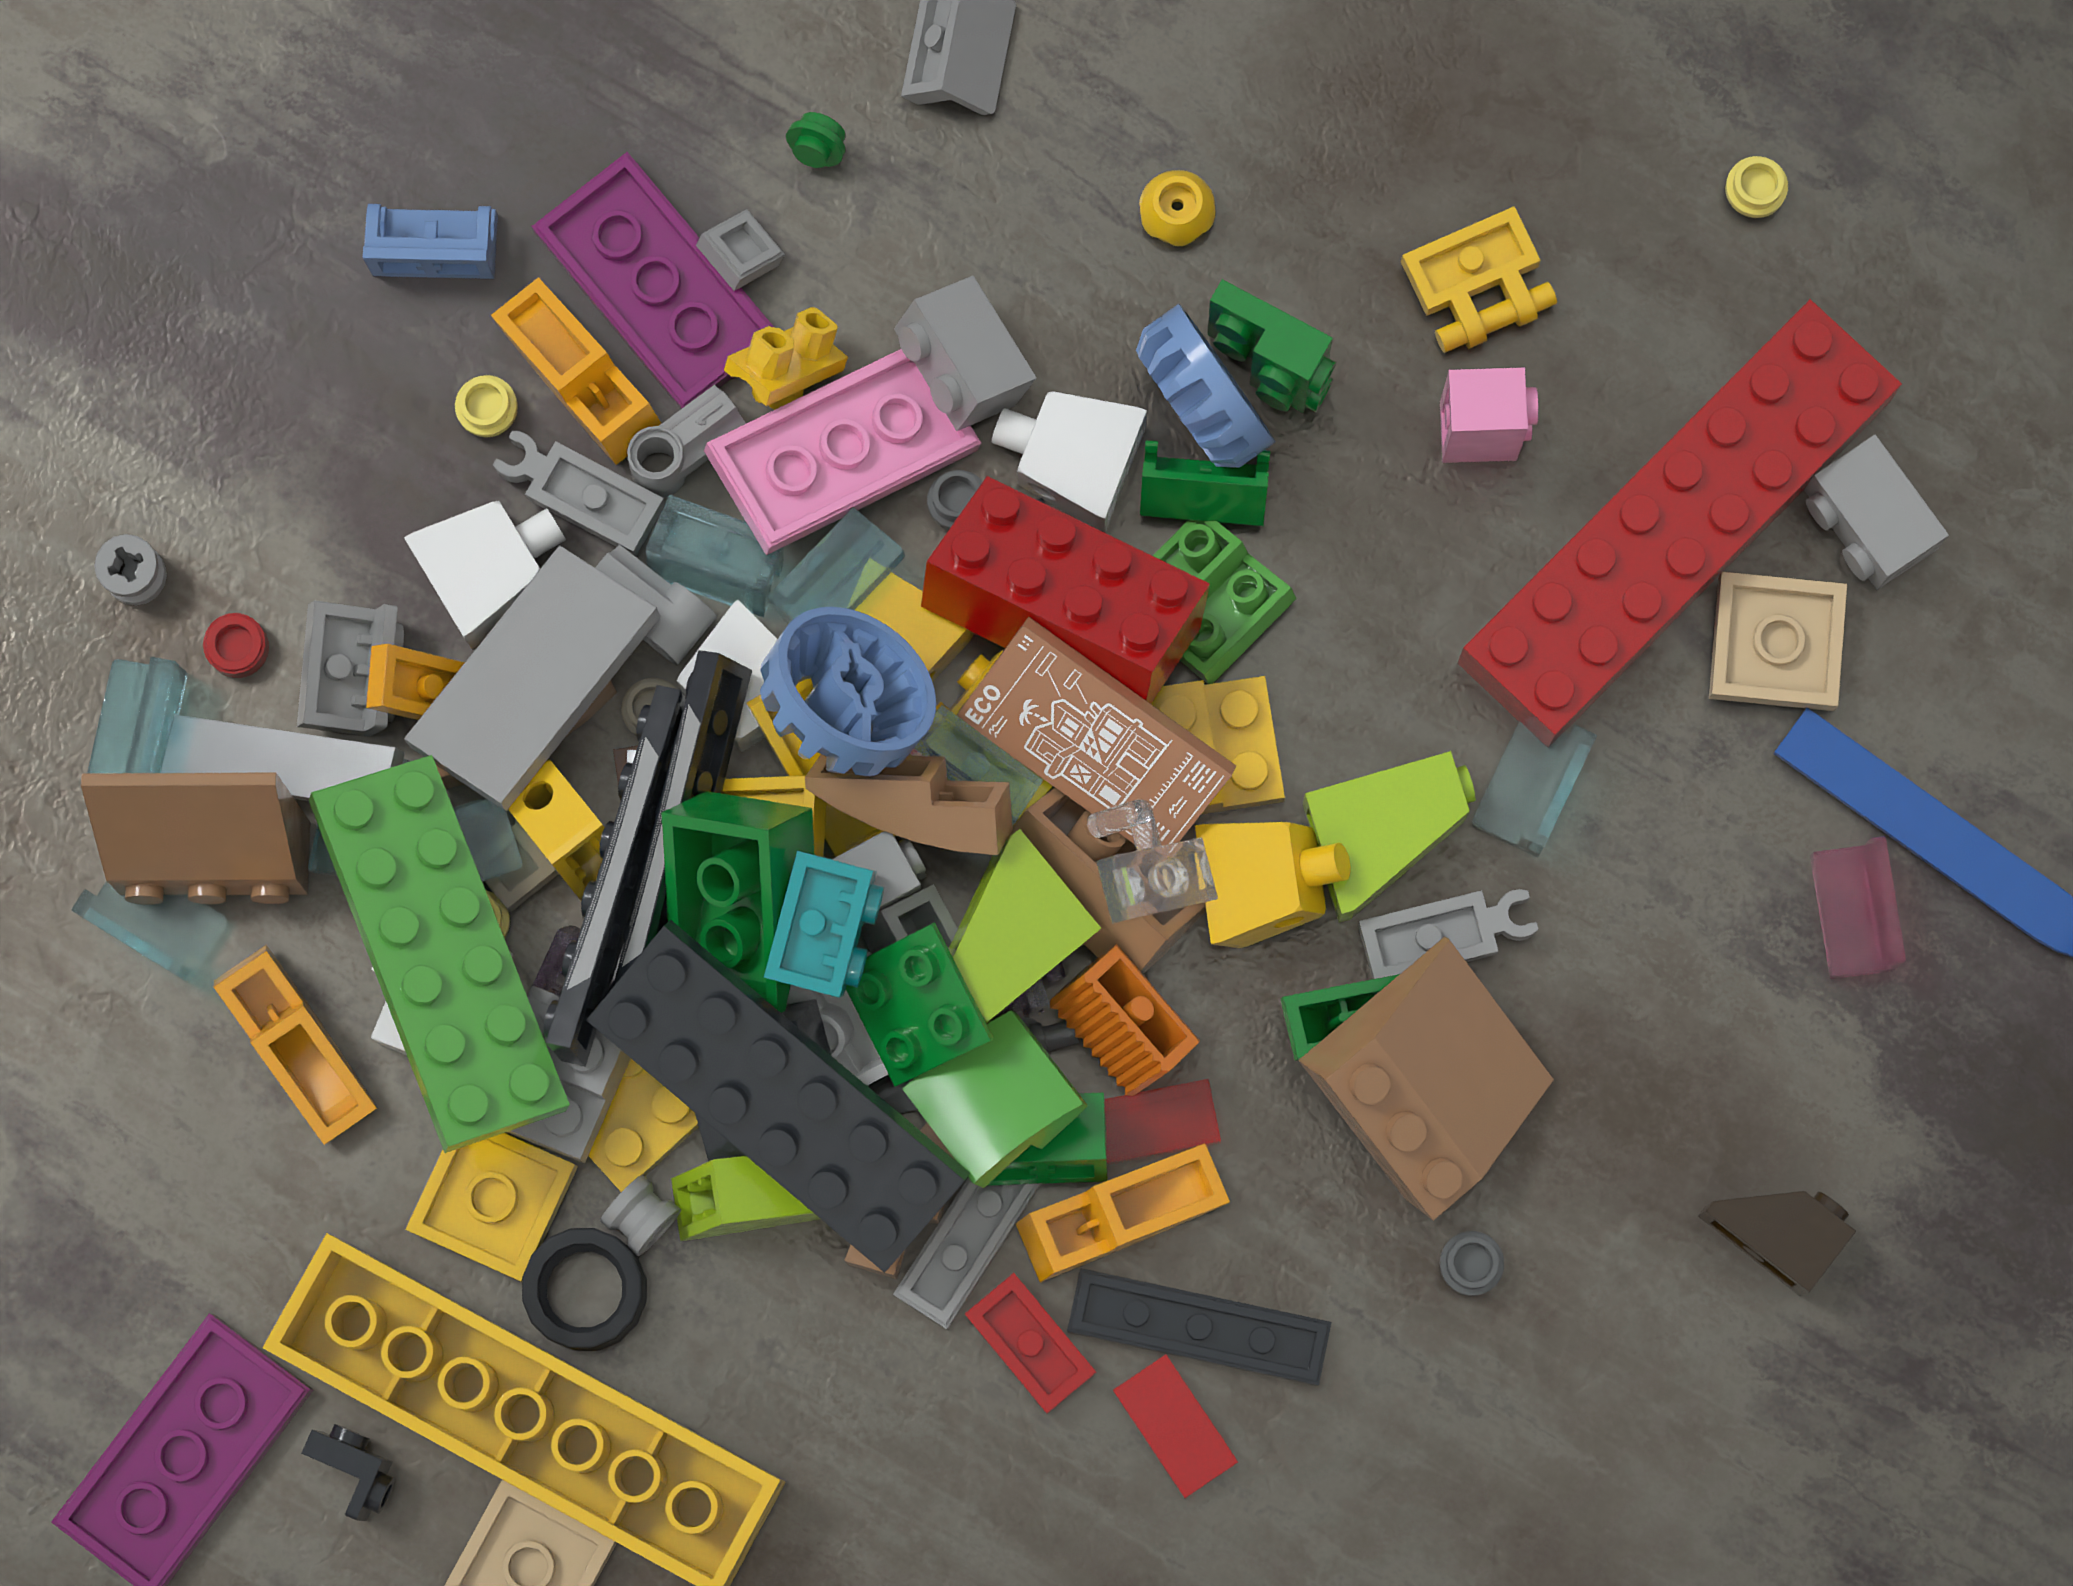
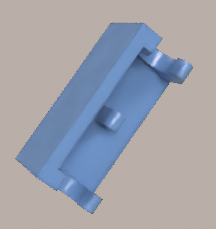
M368 204L363 260L372 276L494 279L496 209H491V206H478V211L387 209L386 207H381V204Z

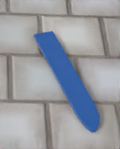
M1809 708L1805 709L1775 750L1774 755L2028 936L2055 952L2073 958V897L2068 892Z

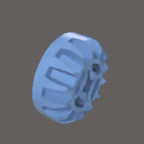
M1177 304L1143 328L1136 349L1139 359L1147 368L1149 375L1156 382L1166 400L1178 414L1182 423L1188 428L1198 445L1205 451L1216 467H1241L1276 443L1235 379L1180 304Z
M820 607L801 613L788 624L761 664L760 671L764 680V684L760 689L761 698L766 711L778 712L773 720L777 734L782 737L794 732L802 741L798 755L803 759H810L816 752L825 755L826 771L845 774L852 767L855 775L874 776L878 775L885 767L896 768L924 737L935 717L936 694L934 685L919 655L892 628L859 611L842 607ZM811 678L813 689L804 701L795 686L799 682Z

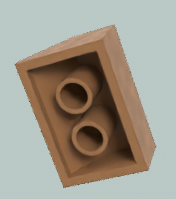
M1053 788L1027 808L1013 826V830L1009 835L1010 837L1021 829L1101 927L1097 933L1083 943L1097 957H1100L1117 944L1141 973L1144 974L1167 953L1206 911L1200 863L1183 847L1177 844L1161 864L1056 788Z

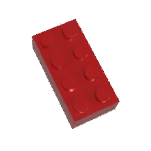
M987 476L927 560L921 607L1006 648L1026 619L1030 617L1148 703L1152 704L1201 628L1210 583Z

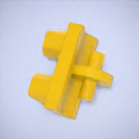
M810 307L797 313L794 326L790 329L783 331L781 328L767 326L754 332L749 347L727 357L724 371L731 377H740L752 387L753 398L758 403H763L765 406L776 410L802 397L805 388L844 371L848 356L833 345L838 329L837 324L818 308Z

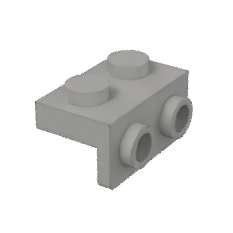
M316 600L308 604L297 727L370 737L386 729L387 723L393 721L394 714L366 708L371 647L387 643L403 647L404 628L402 624L396 623L397 606L383 604L377 609Z

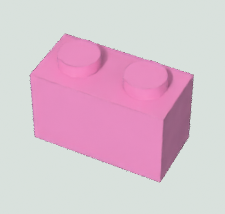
M1525 367L1448 371L1440 400L1442 463L1517 461L1523 442L1532 440V425H1537L1538 423L1537 388L1526 387Z

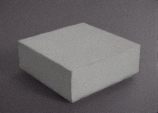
M747 209L702 233L696 244L697 248L733 291L778 267L785 255Z

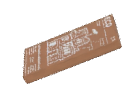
M1030 617L1026 619L956 715L961 721L1161 864L1229 780L1236 768V765Z

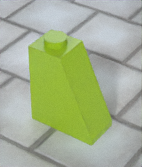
M1451 751L1305 793L1303 808L1309 827H1312L1316 834L1317 847L1342 843L1349 855L1351 866L1349 879L1327 884L1339 923L1351 920L1465 822L1470 811L1467 803L1476 801V796L1466 765L1456 767Z
M1019 829L1007 839L999 855L992 856L948 949L987 1023L1097 933L1101 927L1021 829Z
M747 1156L714 1159L671 1178L674 1202L681 1209L677 1217L680 1241L820 1219Z

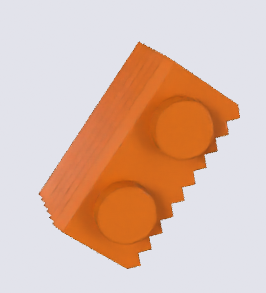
M1117 944L1086 966L1050 999V1009H1057L1058 1018L1066 1020L1067 1028L1075 1029V1037L1083 1039V1047L1091 1048L1092 1057L1100 1058V1066L1107 1067L1108 1076L1116 1077L1117 1086L1125 1087V1095L1127 1096L1136 1095L1167 1074L1200 1042L1199 1038Z

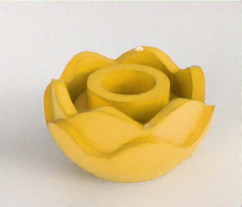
M1171 170L1159 174L1145 186L1139 200L1141 222L1145 231L1150 236L1173 246H1185L1192 243L1212 227L1215 219L1216 210L1212 190L1202 178L1189 171ZM1180 202L1183 204V208L1176 211L1172 208V204Z

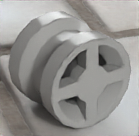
M123 534L112 537L102 545L96 555L94 567L98 580L114 598L124 604L137 606L149 603L160 594L165 586L167 572L164 561L147 541L138 536ZM122 560H124L125 567L123 568L122 574L118 575L117 573L120 572L121 566L123 565Z
M641 1175L617 1196L604 1212L600 1221L609 1230H620L628 1238V1247L637 1256H640L667 1231L680 1214L681 1209L671 1200L662 1201L656 1196L653 1183L644 1175Z

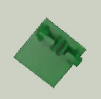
M935 922L867 956L858 988L849 985L846 987V991L895 1087L994 1039Z

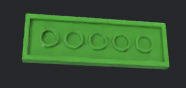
M426 756L311 792L309 798L310 806L444 1153L566 1112L570 1105L433 756Z

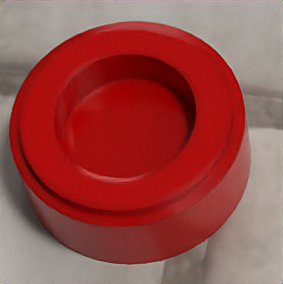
M229 613L220 616L210 624L204 635L203 649L207 660L218 672L231 678H243L254 674L263 666L269 653V641L264 629L253 618L241 613Z

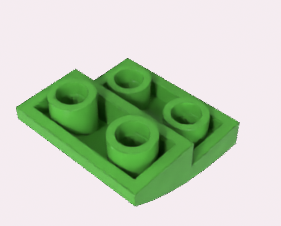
M1188 520L1153 555L1210 583L1201 628L1180 659L1183 664L1207 684H1213L1297 599L1288 584L1248 554L1243 542L1217 521Z
M1012 1010L987 1024L994 1038L993 1040L916 1076L903 1088V1091L956 1162L970 1173L968 1178L971 1182L983 1188L1030 1145L1043 1149L1088 1107L1087 1103L1019 1015Z

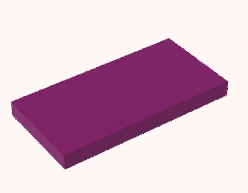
M628 152L531 226L535 235L680 409L684 408L713 385L719 389L733 377L724 371L727 357L749 347L754 332L767 326L774 327L742 288L735 291L732 290L697 248L698 235Z
M209 1313L51 1523L133 1586H167L314 1390L217 1316Z

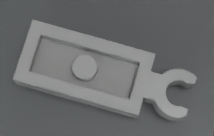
M520 431L511 432L509 435L511 443L525 450L526 455L524 460L518 465H508L496 458L493 466L503 479L513 483L531 481L532 483L525 493L529 501L544 509L547 508L549 512L616 547L620 544L632 555L637 556L666 505L663 497L556 441L548 455L545 456L539 452L530 436Z
M1481 890L1359 921L1358 927L1372 979L1401 974L1443 937L1450 939L1466 962L1496 955L1498 947L1495 936L1503 935L1508 939L1516 941L1532 937L1538 931L1537 922L1522 926L1516 925L1510 920L1508 910L1511 906L1528 902L1530 898L1528 890H1512L1506 893L1496 906L1488 908L1486 907Z

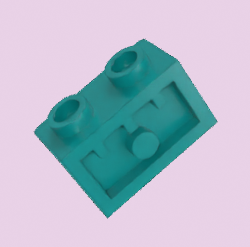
M797 851L764 978L839 998L844 996L847 985L858 988L868 950L857 947L864 922L875 925L885 888L874 884L877 871Z

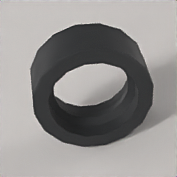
M570 1228L549 1237L531 1255L522 1276V1302L531 1324L549 1341L574 1351H599L620 1342L638 1324L647 1302V1278L638 1256L616 1236L596 1228ZM577 1252H594L606 1257L617 1268L622 1280V1297L617 1310L605 1322L593 1327H574L564 1323L553 1312L547 1298V1283L553 1269L565 1257Z

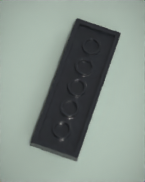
M672 920L662 927L586 1020L884 1273L970 1174Z

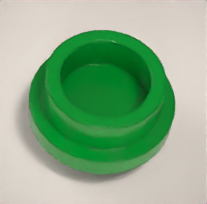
M808 112L803 114L799 121H795L790 125L786 133V141L792 149L795 158L812 168L838 165L846 152L844 144L846 133L844 129L834 119L821 113Z

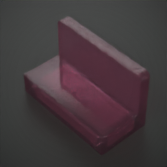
M1885 836L1873 837L1865 845L1813 852L1810 855L1830 979L1894 971L1905 962L1906 957Z

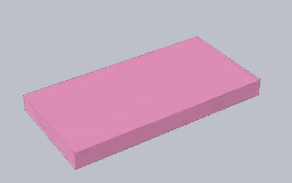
M902 349L707 442L704 452L764 553L768 555L976 452L981 442L971 425L959 431L955 430L946 413L940 411L935 405L930 387L916 364L909 360Z

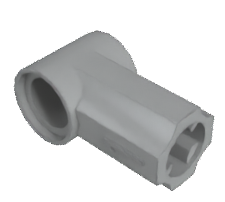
M713 385L659 426L647 427L634 435L627 449L628 463L634 483L663 498L676 493L683 486L686 476L709 460L704 452L707 442L746 424L736 406L724 391L719 390ZM653 453H665L673 458L672 464L661 472H650L641 466L644 459Z
M620 544L613 551L607 553L595 567L657 607L661 617L643 640L675 665L681 662L717 618V615L696 595L677 582H674L672 585Z

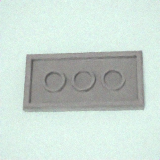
M559 545L405 736L404 740L411 749L423 757L432 755L438 767L504 811H507L661 616L657 607Z

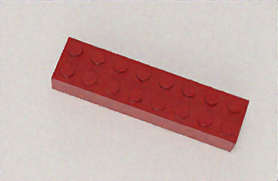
M1810 299L1463 647L1458 664L1548 749L1709 587L1721 572L1807 487L1812 477L1827 467L1891 402L1902 383Z

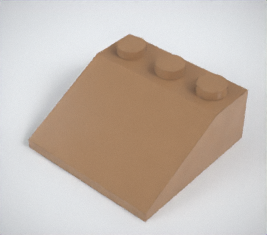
M276 772L84 773L81 775V788L106 881L120 896H125V901L133 904L153 905L162 903L163 895H188V900L193 903L221 904L226 902V895H251V900L254 902L281 904L289 901V895H307L310 820Z
M1443 937L1298 1060L1402 1196L1433 1221L1482 1180L1554 1080L1450 939Z

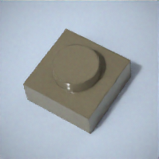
M518 821L472 857L479 875L510 913L559 874Z

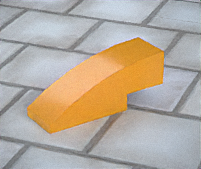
M539 277L491 314L495 323L615 465L628 456L627 449L630 440L638 431L662 424L650 403L614 365L608 353Z
M267 944L214 980L213 988L247 1033L254 1049L324 1145L377 1109V1106Z
M1204 1143L1095 1185L1086 1192L1031 1212L1015 1224L1038 1280L1043 1282L1230 1203V1200Z

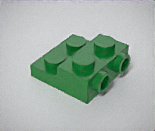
M1223 279L1220 281L1209 304L1207 335L1215 339L1213 345L1220 352L1235 360L1245 361L1247 357L1252 359L1249 385L1257 388L1256 396L1269 406L1281 411H1288L1292 407L1302 413L1305 412L1306 408L1317 412L1333 383L1331 375L1337 363L1330 359L1333 337Z

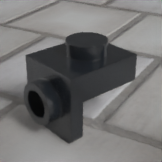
M338 1424L333 1425L330 1434L311 1430L301 1454L360 1479L345 1516L357 1521H367L371 1511L379 1514L386 1505L394 1486L395 1478L387 1475L393 1461L365 1450L370 1438Z

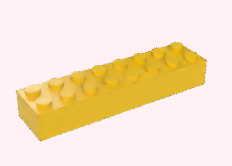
M328 1233L323 1238L262 1347L695 1586L731 1585L786 1481Z

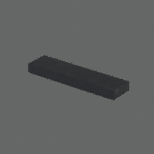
M1080 1268L1067 1332L1319 1386L1332 1322Z

